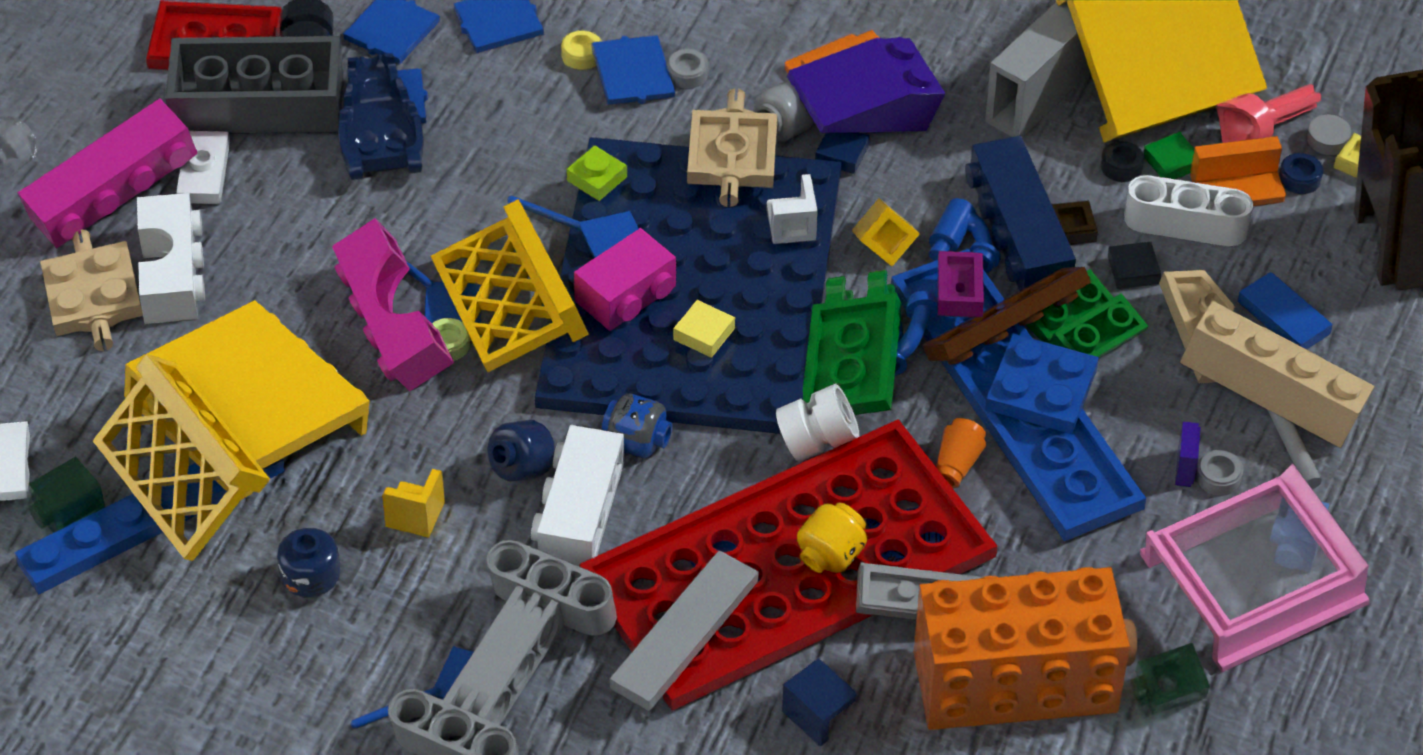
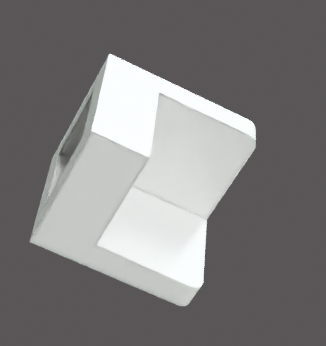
M810 174L801 175V197L770 199L767 201V213L773 244L816 240L818 211Z

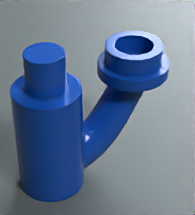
M961 198L951 199L929 238V243L932 247L929 251V257L936 261L938 260L939 251L957 252L966 233L970 232L975 239V243L971 245L969 250L975 253H983V270L990 272L998 266L1001 255L992 244L986 223L976 214V210L970 202Z
M917 291L908 298L906 314L911 321L904 335L902 322L900 321L895 376L902 374L906 370V359L918 347L928 321L938 314V301L928 291Z

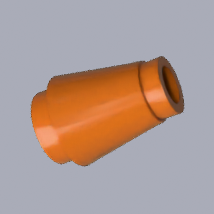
M956 418L952 421L951 425L944 428L936 468L953 489L959 487L961 481L986 448V441L984 440L986 432L983 427L965 418Z

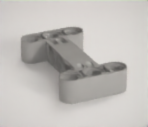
M506 540L495 544L489 550L486 557L487 566L495 593L507 602L443 700L415 689L404 690L391 699L388 706V715L400 746L417 755H519L515 737L511 731L501 726V723L564 625L592 636L602 635L615 625L617 619L611 585L607 579L518 541ZM510 569H517V570H515V571H513V572H507V573H506V571H508V570H510ZM550 586H558L554 589L546 590ZM592 603H600L594 607H586ZM412 718H421L414 723H406ZM454 736H463L461 739L457 741H448L450 738Z

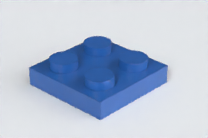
M1013 333L986 398L985 410L1073 434L1096 374L1099 357Z

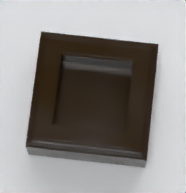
M1089 200L1052 204L1070 245L1097 242L1098 230Z

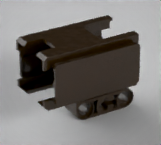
M1423 69L1376 77L1365 89L1354 215L1359 224L1364 223L1365 216L1376 214L1381 227L1376 275L1380 286L1395 284L1397 290L1423 287Z

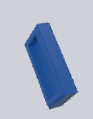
M1269 272L1239 292L1237 302L1274 333L1305 349L1310 348L1331 334L1333 324L1272 272Z

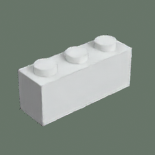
M574 425L569 426L565 442L558 441L555 448L553 468L556 469L554 478L547 477L545 480L542 494V504H545L543 514L536 513L533 519L531 540L538 542V550L576 566L597 556L624 465V434Z

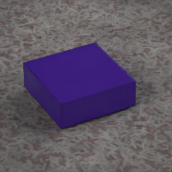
M1184 421L1182 423L1177 451L1175 485L1191 487V484H1194L1199 457L1201 430L1199 423Z

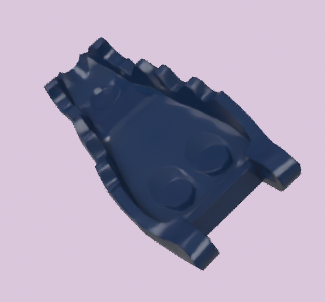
M393 53L378 54L374 58H364L363 56L348 58L349 83H347L344 93V109L340 110L338 126L341 154L351 180L363 179V172L408 167L409 174L421 173L424 147L421 119L414 101L409 99L406 86H404L401 77H398Z

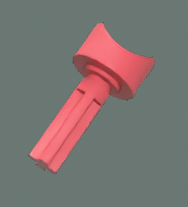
M1308 84L1266 102L1251 93L1241 94L1221 102L1216 106L1222 143L1272 137L1274 125L1317 108L1316 103L1321 101V94L1314 91V85Z

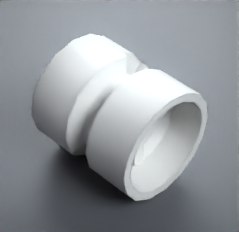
M837 384L811 394L809 403L799 399L776 409L780 432L790 453L799 463L823 453L827 443L835 448L859 437V429L854 412L844 392Z

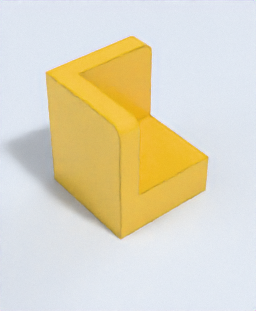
M880 198L877 199L852 229V232L861 242L890 266H893L920 235L907 220Z
M432 469L424 486L400 481L397 489L386 487L382 494L385 527L429 538L445 503L442 471Z

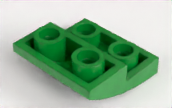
M1089 269L1087 274L1091 283L1077 290L1078 297L1061 306L1055 307L1052 304L1042 309L1044 316L1037 321L1027 324V326L1042 342L1101 358L1146 331L1148 325L1122 293L1113 297L1092 270Z

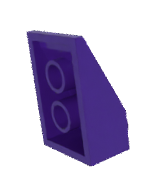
M902 37L874 38L791 69L787 75V78L795 87L799 98L821 133L927 131L946 94L912 40Z

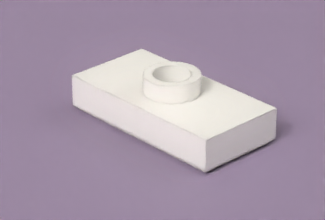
M189 131L198 154L180 167L176 194L189 193L192 204H221L230 145L229 132Z

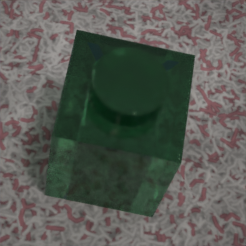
M77 457L70 459L28 483L33 502L28 505L30 514L41 529L48 527L52 533L105 508L101 485Z

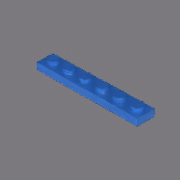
M283 459L263 468L270 479L285 472ZM194 463L188 466V475L200 473V466ZM173 473V474H171V475H169V476H167V477H173V476H175V473ZM213 480L211 505L218 504L227 492L215 480ZM199 482L187 483L186 507L198 506ZM174 485L162 486L161 507L164 510L172 509ZM131 494L14 553L17 564L39 595L163 533V531L135 495ZM197 515L185 516V521H187V520H189V519H191V518H193V517H195V516H197Z

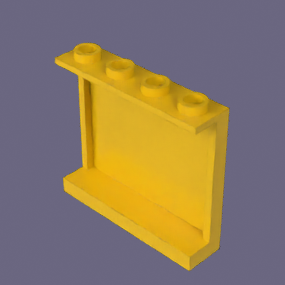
M1056 0L1057 6L1068 4L1108 122L1099 127L1104 143L1216 108L1219 103L1241 94L1251 93L1255 95L1268 89L1238 0Z
M256 300L147 353L176 363L262 469L346 424L350 425L361 436L367 432L370 400L367 399L366 395L360 389L351 385L337 372L332 364L326 363L309 348L303 339L294 335L280 322L276 315L269 313ZM145 354L125 364V398L142 377L135 367ZM152 392L143 401L142 414L144 416L154 415L155 395ZM175 421L166 422L165 435L177 444L178 424ZM199 450L189 451V457L201 466V453ZM215 480L223 489L229 490L223 480ZM249 490L242 499L253 494V491Z

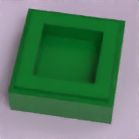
M1181 132L1144 146V158L1160 177L1178 179L1191 173L1194 148Z

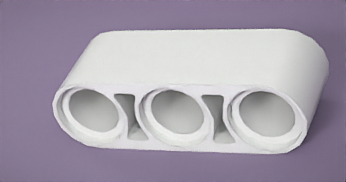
M1142 175L1134 178L1128 186L1124 221L1128 227L1141 233L1222 246H1237L1242 244L1248 236L1253 200L1244 191Z

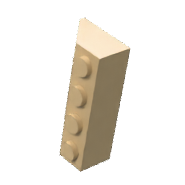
M1212 301L1196 326L1180 361L1181 364L1339 448L1342 447L1375 388L1374 385L1215 301Z

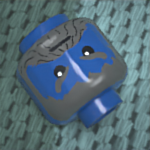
M627 393L618 401L612 400L603 418L602 430L624 434V453L640 458H649L658 447L665 448L667 446L673 425L672 422L666 421V408L663 404Z

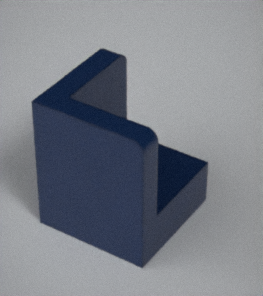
M820 658L783 684L782 712L819 746H822L829 739L830 720L856 701V691Z

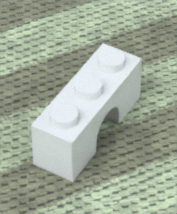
M189 193L137 197L138 234L143 258L162 257L155 261L138 262L139 297L144 323L198 319L197 301H205L203 275H196L197 268H204L202 243L195 242V236L203 235L200 210H192Z

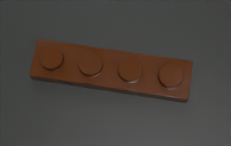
M1085 267L1061 268L983 311V317L970 318L926 342L922 346L928 360L947 361L949 365L962 362L973 355L972 348L981 343L990 345L1006 338L1009 335L1007 329L1018 323L1019 326H1023L1044 316L1042 309L1052 304L1056 307L1073 301L1078 297L1077 290L1091 283Z

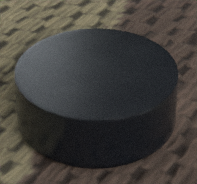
M1117 141L1110 143L1104 148L1101 158V170L1106 177L1117 182H1130L1141 175L1144 165V153L1137 145L1126 141Z

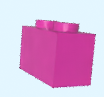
M639 228L574 271L575 302L609 331L624 321L632 320L640 310L655 300L666 297L676 287V257L642 228Z

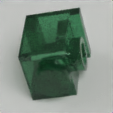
M1193 643L1138 661L1135 670L1137 677L1131 679V686L1140 706L1148 704L1152 715L1194 700L1206 699L1210 689ZM1168 678L1175 684V689L1164 692L1158 687L1157 682L1160 679Z

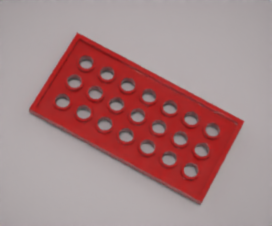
M899 419L579 564V567L607 579L611 585L617 614L614 627L631 652L657 624L658 621L655 620L654 616L660 612L668 611L718 552V550L713 548L715 543L720 541L734 543L737 547L732 551L724 553L758 571L760 581L756 583L701 649L702 653L694 657L663 694L662 698L671 711L873 616L871 614L856 613L857 580L853 581L844 578L841 575L842 572L834 573L825 569L822 573L815 572L800 558L802 549L797 541V533L812 514L801 515L796 513L793 508L798 505L804 504L817 509L824 504L836 505L840 502L850 506L862 518H872L880 523L876 528L864 529L867 536L866 545L846 570L853 569L858 571L861 563L961 574L996 557L997 544ZM882 468L894 472L895 475L891 478L882 479L874 476L872 472ZM843 486L854 489L856 493L848 497L836 495L833 490ZM907 500L909 502H916L919 507L915 510L907 511L900 509L896 504L899 501ZM764 522L774 525L777 529L765 534L757 532L753 527L758 523ZM927 532H936L942 535L944 540L938 543H929L923 540L921 535ZM889 550H895L902 553L905 558L897 562L885 560L881 554ZM783 555H789L799 558L800 562L794 566H784L777 559ZM684 559L694 562L696 566L688 571H680L675 569L672 564ZM644 578L652 580L655 585L649 589L640 590L634 588L631 583L636 579ZM807 588H813L823 591L825 595L819 599L812 600L802 596L801 592ZM766 607L781 609L784 614L779 618L770 619L761 615L760 611ZM726 626L740 628L743 634L736 638H727L722 636L719 630Z

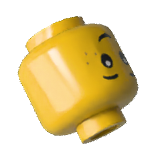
M839 502L836 505L824 504L819 506L797 533V541L802 549L800 558L809 568L818 573H822L824 569L834 573L845 571L866 545L865 521L854 509L844 503Z

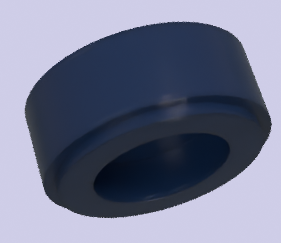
M1294 153L1283 159L1279 177L1283 187L1288 191L1296 194H1309L1320 187L1323 166L1312 155Z

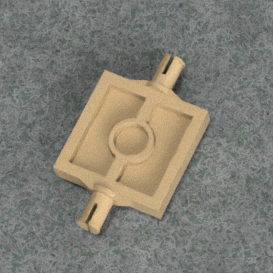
M735 89L728 91L727 108L715 111L692 110L687 184L721 186L719 201L725 207H727L728 194H730V207L738 203V186L773 188L777 114L756 113L744 109L746 95L741 89H738L737 101H735Z
M82 229L83 242L81 243L78 231L74 233L72 239L75 253L40 261L52 323L56 336L78 331L92 332L95 349L104 351L101 339L103 337L106 349L109 350L113 346L109 327L124 320L143 316L127 241L92 248L90 233Z

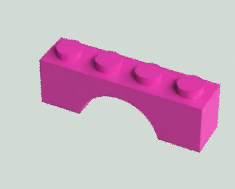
M376 218L332 246L339 261L334 266L342 282L348 288L351 287L353 294L348 297L357 314L361 318H365L367 325L363 327L364 334L376 350L379 349L382 356L377 359V362L382 372L391 382L397 379L409 391H412L454 363L440 331L420 311L406 314L393 313L395 291L410 268L396 239Z

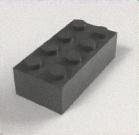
M340 36L172 38L165 97L166 105L188 127L189 131H224L229 133L339 132L338 125L340 110L342 109L344 76Z

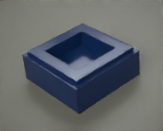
M859 132L825 133L815 152V159L842 162V171L855 174L869 147L870 135Z

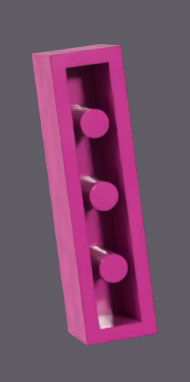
M159 98L17 193L29 218L57 249L70 239H73L76 231L80 234L82 229H87L104 216L113 213L119 206L140 192L147 190L152 184L176 168L183 166L188 160L197 155L198 152L188 127Z

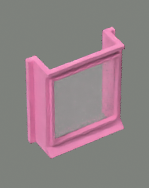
M1293 463L1277 478L1155 533L1153 530L1146 532V547L1140 549V555L1149 568L1162 562L1165 564L1214 634L1212 659L1221 672L1369 605L1370 601L1365 593L1369 565Z

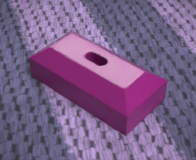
M939 251L938 315L966 318L983 317V253Z

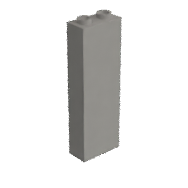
M1055 2L991 62L985 122L1011 137L1020 135L1024 137L1090 73L1068 4L1057 6Z

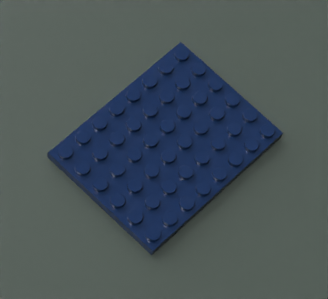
M589 137L587 151L595 145L626 164L627 178L600 201L578 189L572 219L581 222L630 211L638 228H642L676 257V287L666 297L657 299L640 310L632 320L624 321L609 331L575 302L574 271L594 258L581 231L570 227L560 278L574 302L589 335L572 342L569 334L566 333L546 343L535 393V408L605 415L607 407L612 400L618 401L623 395L631 393L663 404L666 408V421L672 423L781 434L777 422L776 409L796 400H803V382L812 307L814 304H821L823 302L842 162L775 155L773 188L738 186V203L730 207V194H728L727 207H725L719 201L721 186L687 184L689 147ZM810 174L818 211L816 240L773 244L767 213V201L770 199L801 197V175ZM696 300L735 317L734 331L712 358L674 340L673 328Z

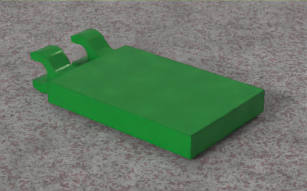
M886 270L869 272L867 297L854 299L852 290L845 291V276L827 279L825 303L814 304L812 307L803 382V400L805 402H810L811 394L837 384L847 397L854 415L890 411L892 409L902 302L897 293H895L894 284H887L888 273Z

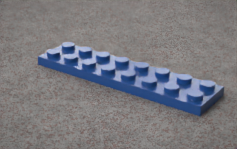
M966 249V250H963V251H960V252H971V251H970L969 249ZM938 260L891 277V284H894L895 293H897L905 310L909 296L917 291H928L938 301ZM984 270L983 311L1005 300ZM937 314L928 321L923 336L928 342L970 318L947 317ZM1017 323L1007 329L1009 335L1006 338L990 345H984L983 343L972 348L973 355L962 362L949 365L947 361H941L1064 541L1145 509L1146 497L1083 409L1073 434L985 410L986 398L1012 334L1032 338L1024 326H1019Z

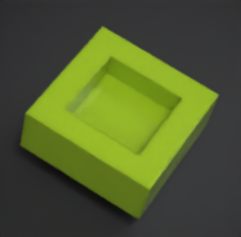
M594 145L566 169L567 181L600 201L627 178V165Z

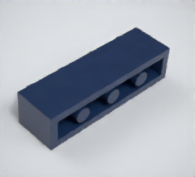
M1021 135L973 144L971 162L965 165L967 183L971 189L976 188L979 195L978 204L983 219H989L991 223L992 240L995 248L1003 251L1005 269L1009 281H1016L1019 291L1061 268L1075 267V255Z

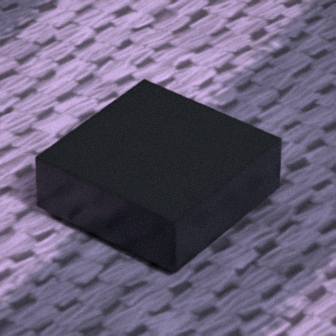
M1151 242L1109 246L1107 257L1117 289L1160 283L1161 271Z

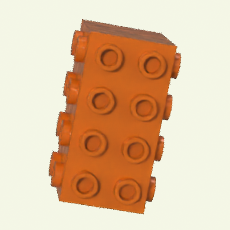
M1083 567L1073 571L1051 573L1037 571L1027 575L985 576L980 579L961 581L938 580L933 583L919 585L914 657L928 730L1118 713L1130 644L1112 567L1096 569Z

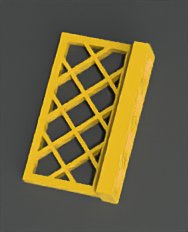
M519 199L503 206L508 216L507 218L431 255L432 261L487 372L566 333L569 334L572 342L589 335L574 302ZM508 235V239L501 251L488 249L491 242ZM461 257L468 258L462 270L445 267V265ZM481 260L494 262L488 274L475 272ZM507 263L521 265L515 277L501 275ZM468 283L481 285L475 297L462 295ZM494 286L508 288L502 301L488 299ZM521 290L535 292L529 304L515 302ZM481 310L495 312L489 324L475 322ZM508 313L522 315L516 328L501 326ZM535 317L552 320V323L536 331L528 330ZM495 337L509 339L506 346L488 354L487 351Z
M145 354L135 367L142 377L96 435L93 442L183 559L194 561L249 490L260 493L270 478L176 363ZM152 392L155 395L154 415L142 416L143 401ZM175 421L178 424L177 444L165 445L166 422ZM153 424L152 446L140 448L141 425ZM128 427L127 450L118 451L111 442L122 428ZM199 450L201 453L200 473L188 475L189 451ZM176 453L175 476L163 478L164 454ZM151 456L149 479L140 480L138 477L139 457ZM213 480H223L229 490L218 504L211 505ZM199 482L198 506L186 507L187 483ZM174 485L172 509L164 510L161 507L162 486ZM197 515L196 532L188 541L184 536L185 516Z

